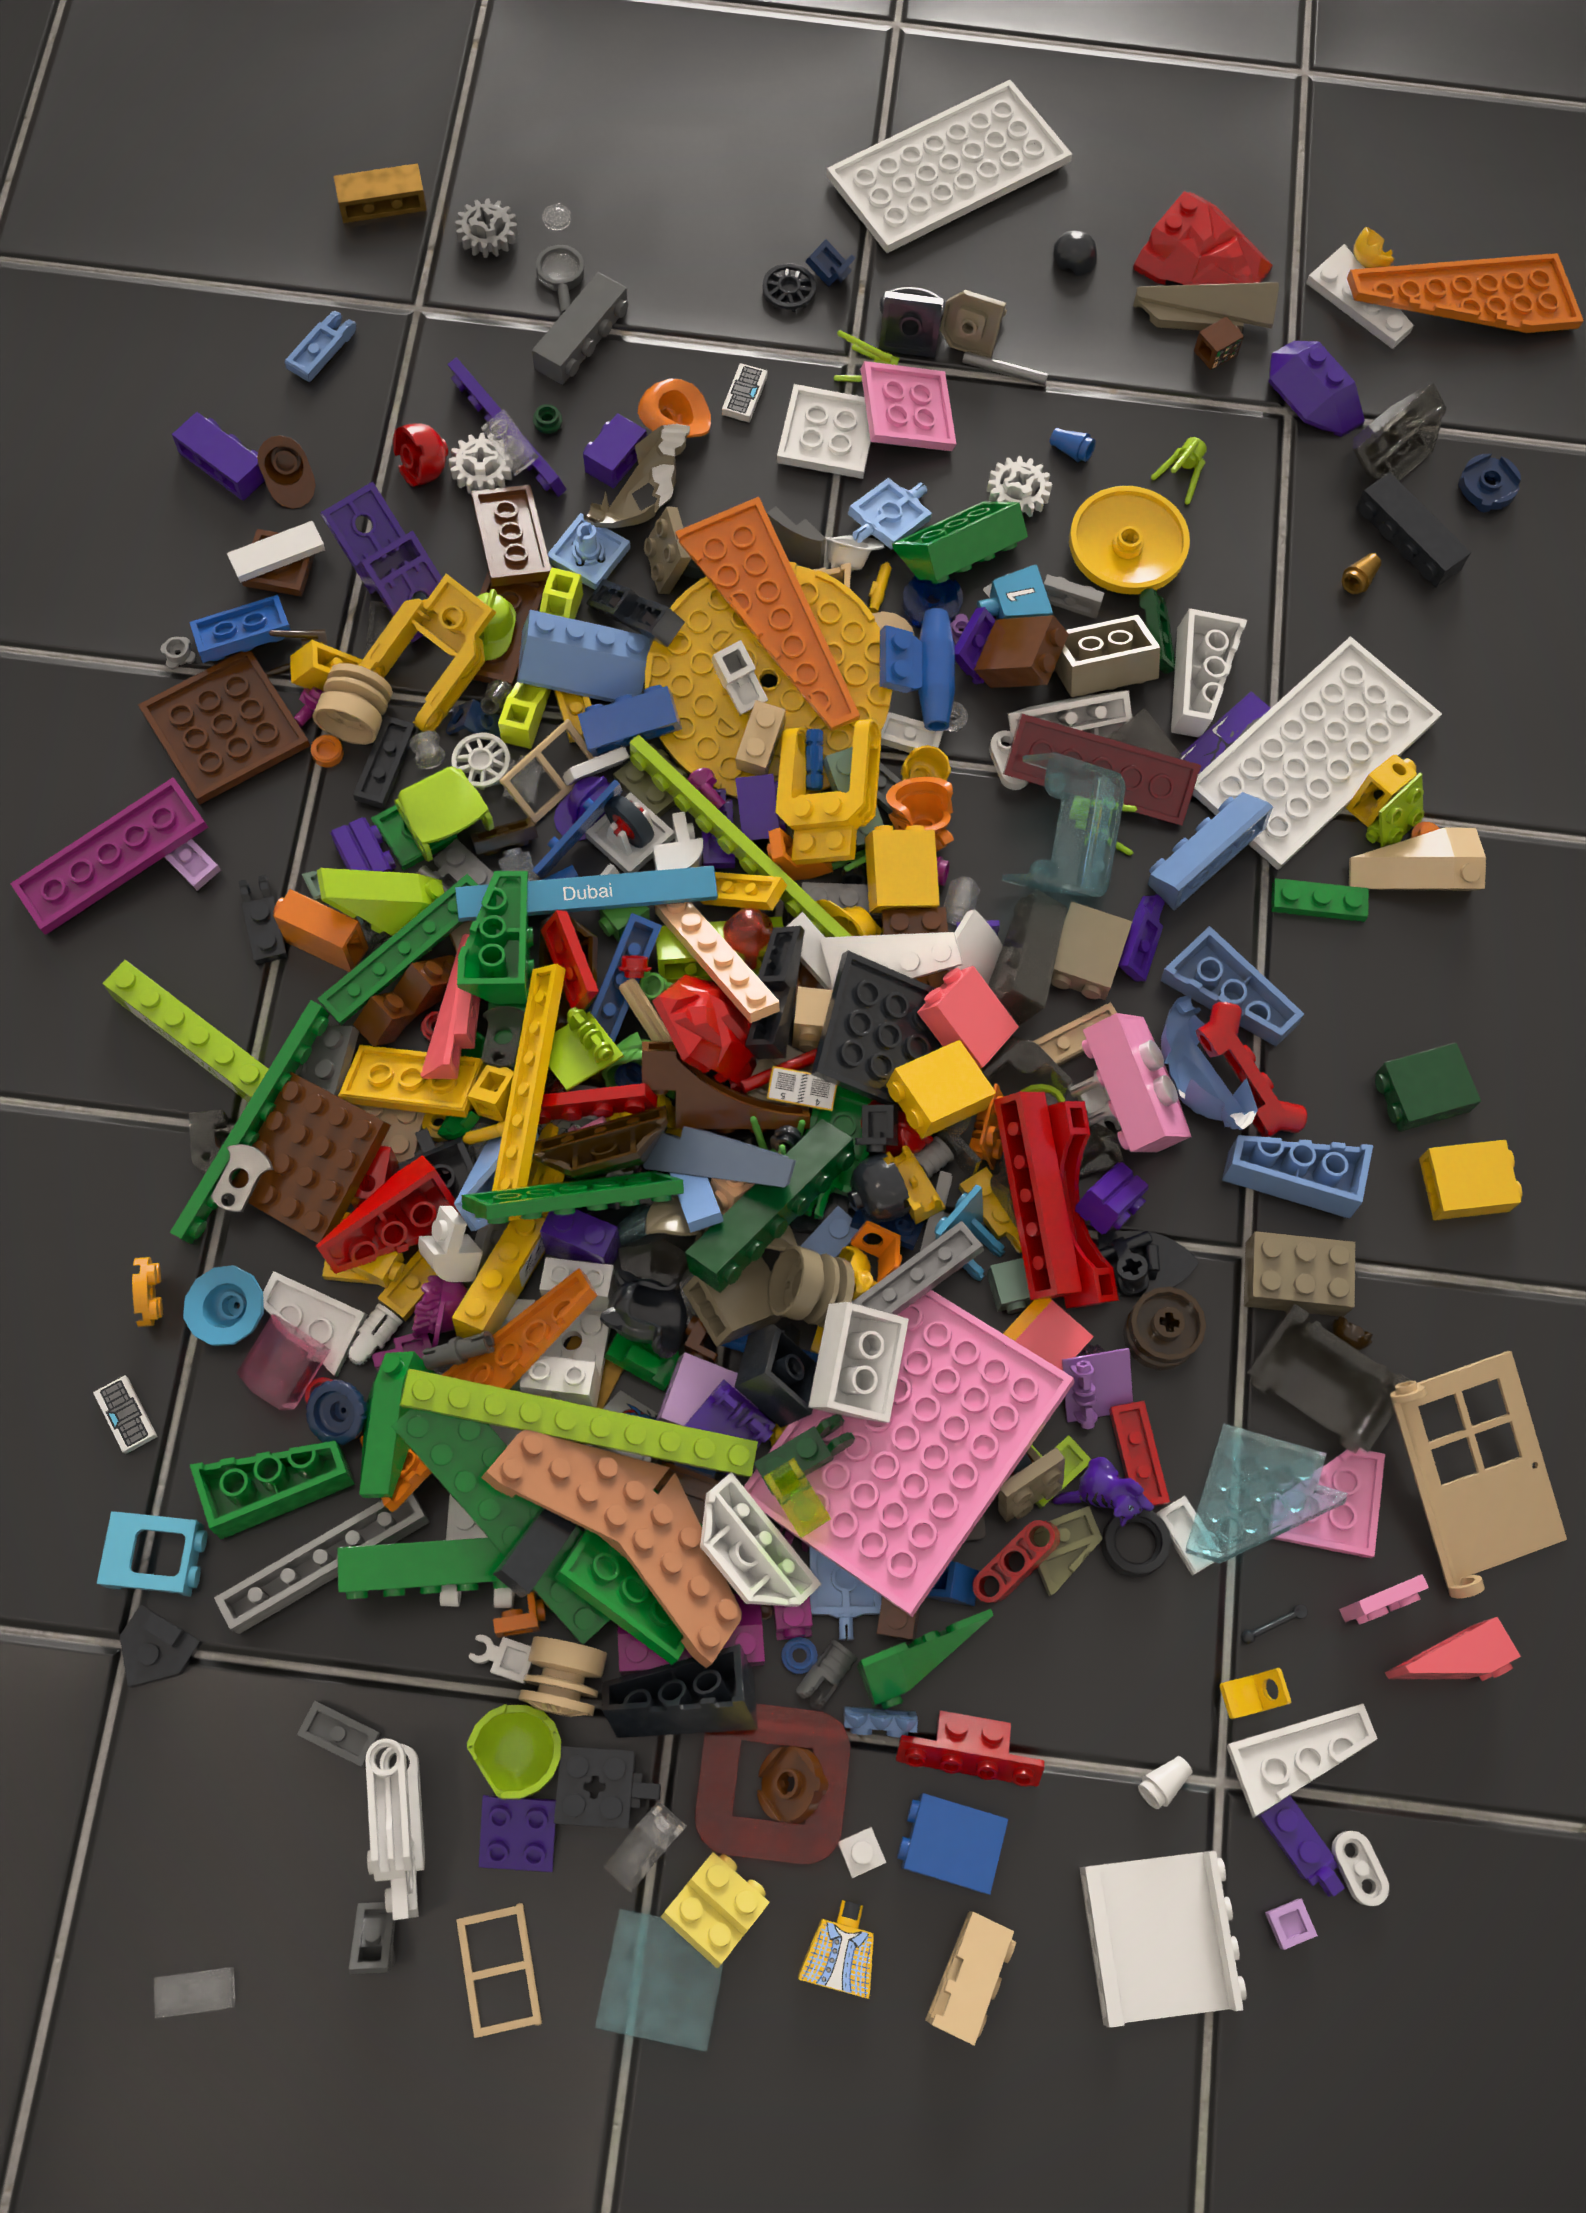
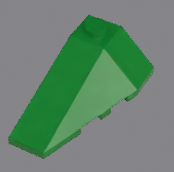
M989 1609L955 1622L940 1632L937 1630L924 1634L913 1640L909 1645H906V1642L862 1659L857 1665V1669L872 1707L881 1704L883 1710H887L903 1703L901 1696L910 1691L993 1617L992 1610Z

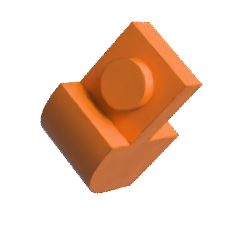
M780 827L768 831L770 844L767 845L768 855L792 880L812 879L833 872L832 862L796 865L791 861L793 839Z

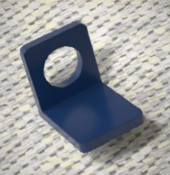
M472 699L454 708L446 733L451 735L462 729H467L473 734L490 733L500 738L498 726L500 716L475 699ZM461 713H463L461 719L456 723ZM482 739L488 744L491 742V740Z

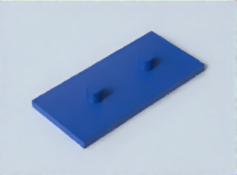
M614 780L594 802L589 798L582 807L586 811L560 840L553 837L547 845L551 850L532 869L538 877L544 879L605 812V805L613 797L623 792L617 780Z

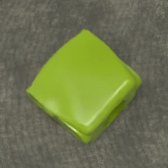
M447 767L400 791L398 799L394 800L400 816L427 862L433 860L428 843L455 835L479 819L486 830L494 829L493 819L487 805L460 768Z

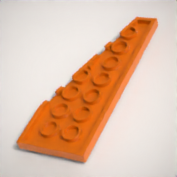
M1558 253L1351 269L1346 277L1355 301L1524 333L1579 329L1584 321Z

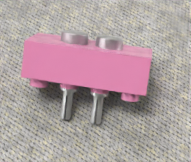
M1116 1013L1083 1029L1086 1040L1082 1041L1083 1050L1087 1057L1090 1059L1094 1058L1098 1070L1094 1071L1093 1077L1070 1087L1069 1091L1072 1092L1070 1094L1072 1097H1077L1096 1087H1100L1102 1089L1106 1088L1110 1100L1106 1101L1105 1107L1087 1115L1089 1126L1109 1117L1113 1119L1118 1118L1122 1128L1118 1132L1119 1142L1125 1150L1130 1149L1131 1152H1159L1190 1138L1191 1133L1178 1099L1176 1087L1164 1064L1162 1052L1155 1043L1144 1017Z

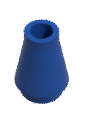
M1055 428L1050 438V445L1057 447L1077 462L1081 460L1087 462L1092 456L1096 444L1095 439L1091 438L1088 433L1062 430L1060 428Z

